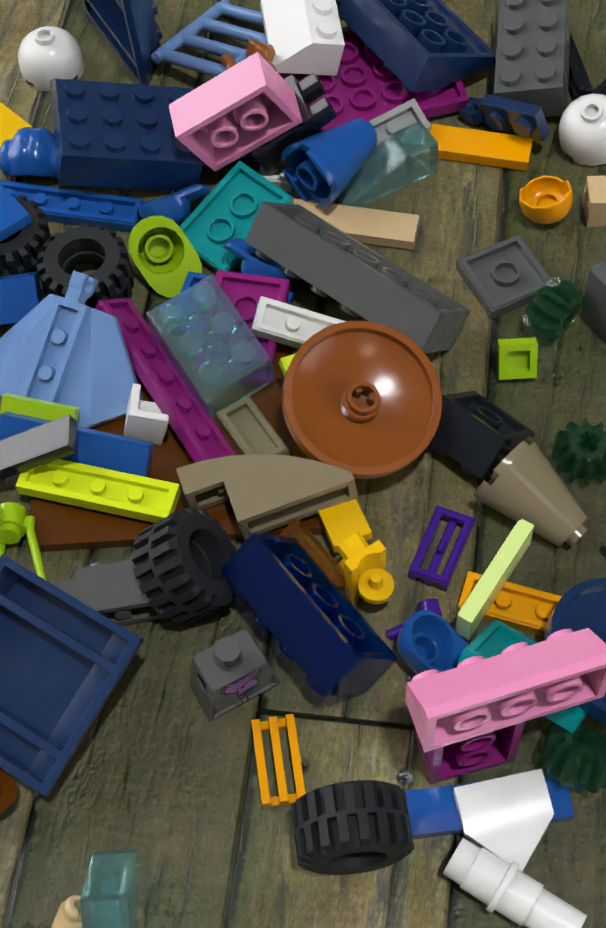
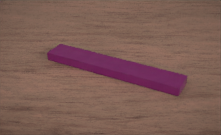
M130 298L98 300L95 309L117 317L134 371L161 412L169 415L168 423L193 461L196 463L203 460L236 455Z

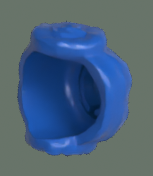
M24 127L19 129L12 139L4 140L0 150L2 173L6 177L11 178L15 177V175H34L57 179L53 133L43 127Z

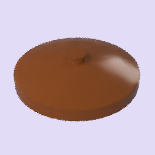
M347 321L320 330L298 349L283 381L282 410L291 436L310 459L352 472L353 477L357 479H372L384 477L405 468L425 450L434 437L439 425L442 411V394L434 367L425 353L410 338L383 324L370 321Z

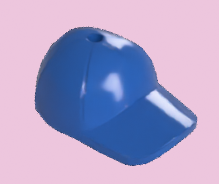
M195 184L176 193L144 202L137 206V210L142 219L149 216H164L172 219L180 226L191 213V202L209 194L211 190L206 185Z
M235 238L227 241L222 246V248L242 260L241 273L290 279V283L294 279L283 272L284 266L276 261L269 262L258 257L255 254L256 249L246 243L245 239Z
M420 610L412 614L401 627L397 638V647L402 659L416 674L436 669L440 673L457 668V662L462 651L469 645L455 632L446 620L431 610Z

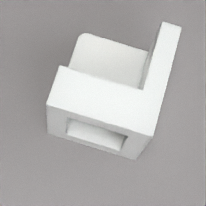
M133 383L127 404L123 436L162 445L169 415L163 414L155 402L139 400L141 384Z

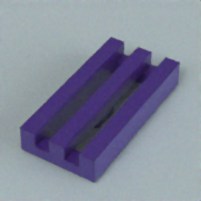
M437 505L408 571V578L414 581L417 578L421 579L423 584L430 587L432 584L438 585L439 590L447 592L474 527L475 518ZM442 519H448L449 522L429 569L421 568ZM458 523L462 524V530L443 575H439L437 571Z

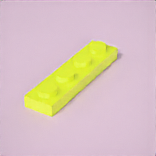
M62 459L20 473L15 485L18 493L22 495L153 523L175 512L181 494L180 484Z

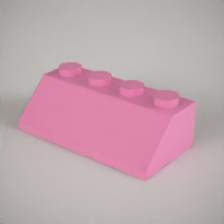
M589 628L575 632L572 629H562L548 636L546 641L529 645L527 642L516 643L504 649L500 655L486 659L483 656H473L460 662L457 668L440 673L438 670L432 669L417 674L411 682L406 683L405 701L424 753L604 697L606 693V643Z

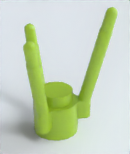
M1 503L0 557L2 554L5 555L6 544L18 543L26 533L35 571L39 577L46 580L45 568L35 533V517L27 516L26 508L19 503Z

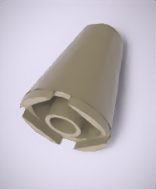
M530 436L518 444L493 470L494 473L490 477L491 480L488 483L484 480L474 493V496L479 501L513 521L518 522V520L524 519L535 525L533 530L535 534L558 547L564 542L572 547L588 530L582 524L587 519V516L537 443Z

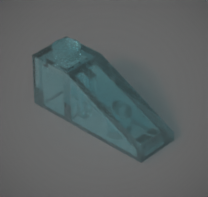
M420 121L390 134L375 147L338 195V201L341 205L362 207L436 173L438 142Z

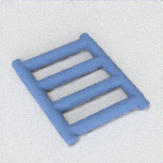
M221 0L151 54V59L156 64L164 61L216 77L226 71L225 65L177 52V50L182 46H186L217 56L227 53L238 64L247 58L245 54L246 49L196 35L202 31H207L246 43L251 38L254 42L261 41L267 44L264 33L217 21L221 16H226L264 27L262 12L232 5L229 0Z

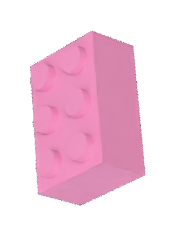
M258 52L169 104L175 137L214 172L302 123L294 90Z

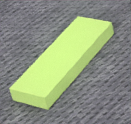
M524 519L518 520L458 612L455 630L460 636L467 640L471 638L530 546L535 525Z

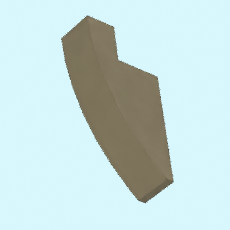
M275 454L230 455L176 468L189 506L195 507L199 511L230 500L244 539L317 514L320 510L358 499L352 472L316 460Z

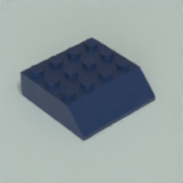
M83 0L85 12L138 84L149 85L157 67V64L151 59V54L160 47L159 40L162 39L161 30L154 15L158 14L154 1Z
M51 79L50 96L58 185L180 191L186 187L198 184L203 161L175 137L169 110V104L191 92L192 88L75 79Z
M3 554L0 557V767L47 797L144 640Z

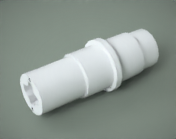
M465 838L459 843L442 873L458 883L461 889L487 904V911L493 913L496 910L519 926L524 925L527 928H582L587 917L580 910L543 888V884L518 869L519 864L515 861L509 864L483 847L481 849Z

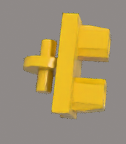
M355 532L338 544V552L343 557L339 562V570L345 578V595L351 603L356 602L360 596L370 604L387 602L394 593V579L386 571V548L380 540L369 545L359 532Z

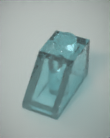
M138 849L92 853L80 898L82 928H137Z

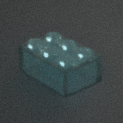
M212 274L147 312L156 336L211 418L216 417L218 411L248 395L254 394L277 380L271 358Z

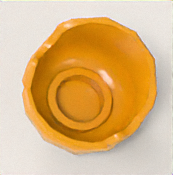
M543 175L530 180L525 187L519 190L521 210L534 223L548 225L559 222L567 216L573 203L570 182L568 180L563 181L555 176Z

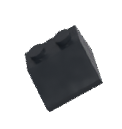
M476 391L446 394L442 396L441 418L435 435L431 440L430 447L440 455L450 456L461 464L460 469L468 476L475 479H485L491 477L494 473L493 470L523 440L525 441L529 436L533 438L535 432Z

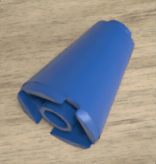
M356 118L290 144L281 154V160L286 157L287 167L283 169L287 181L297 195L305 202L312 199L319 203L315 206L316 208L328 207L335 201L377 146V132L370 122Z

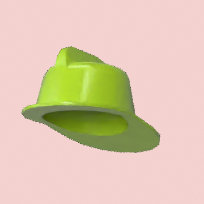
M149 216L140 220L133 227L128 238V250L133 262L148 284L158 294L167 298H178L188 272L202 274V263L198 253L182 229L172 219L164 216Z

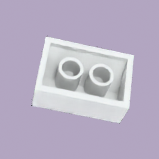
M261 0L260 5L267 44H271L275 49L276 54L273 57L272 64L276 67L277 73H315V75L337 76L345 43L336 0Z

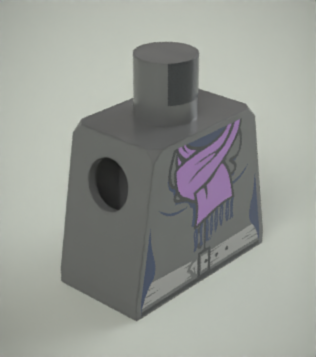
M243 629L230 637L219 639L215 645L201 651L192 658L190 688L209 722L281 684L280 679L248 629Z

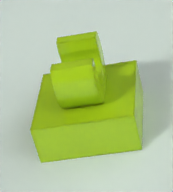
M536 337L498 339L497 375L499 380L537 378L538 342Z

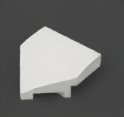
M542 768L454 787L453 795L464 836L477 847L487 849L509 864L515 861L519 864L518 869L523 872L554 816Z

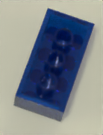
M252 533L221 569L231 581L229 585L232 591L249 603L255 611L254 616L257 622L276 636L281 643L280 649L283 654L302 668L307 675V683L318 694L324 695V697L365 694L398 659L296 538Z

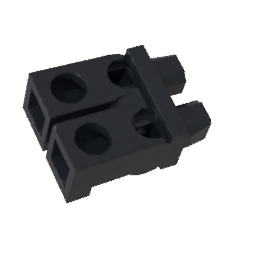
M312 73L300 82L292 74L284 79L295 92L302 123L251 151L253 158L270 176L281 169L279 163L282 161L281 154L287 146L323 132V126L337 117L334 108L326 97L312 104L313 101L327 93L315 73Z

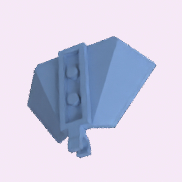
M73 270L65 298L49 294L0 338V396L11 393L79 407L78 426L88 429L126 416L132 384H138L117 317L85 305L86 300L95 291L98 283L97 279ZM140 391L139 400H142V401H143V398H142V395H141V391Z

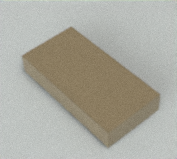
M249 395L216 413L218 423L241 455L275 454L290 456L287 446Z

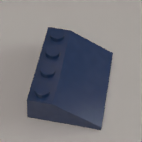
M343 0L338 10L339 16L347 23V28L356 33L365 42V47L374 52L383 61L384 67L393 72L402 81V86L412 93L437 91L496 63V53L442 0Z

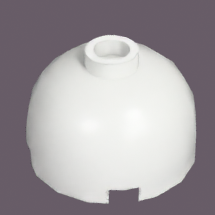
M54 26L37 28L23 38L18 51V63L23 80L26 83L27 81L32 83L34 89L39 91H50L51 79L71 80L76 75L79 79L83 74L85 65L77 40L65 29Z
M595 93L583 95L572 101L562 113L558 128L561 149L564 153L566 152L569 156L573 157V161L579 165L596 166L606 164V95Z

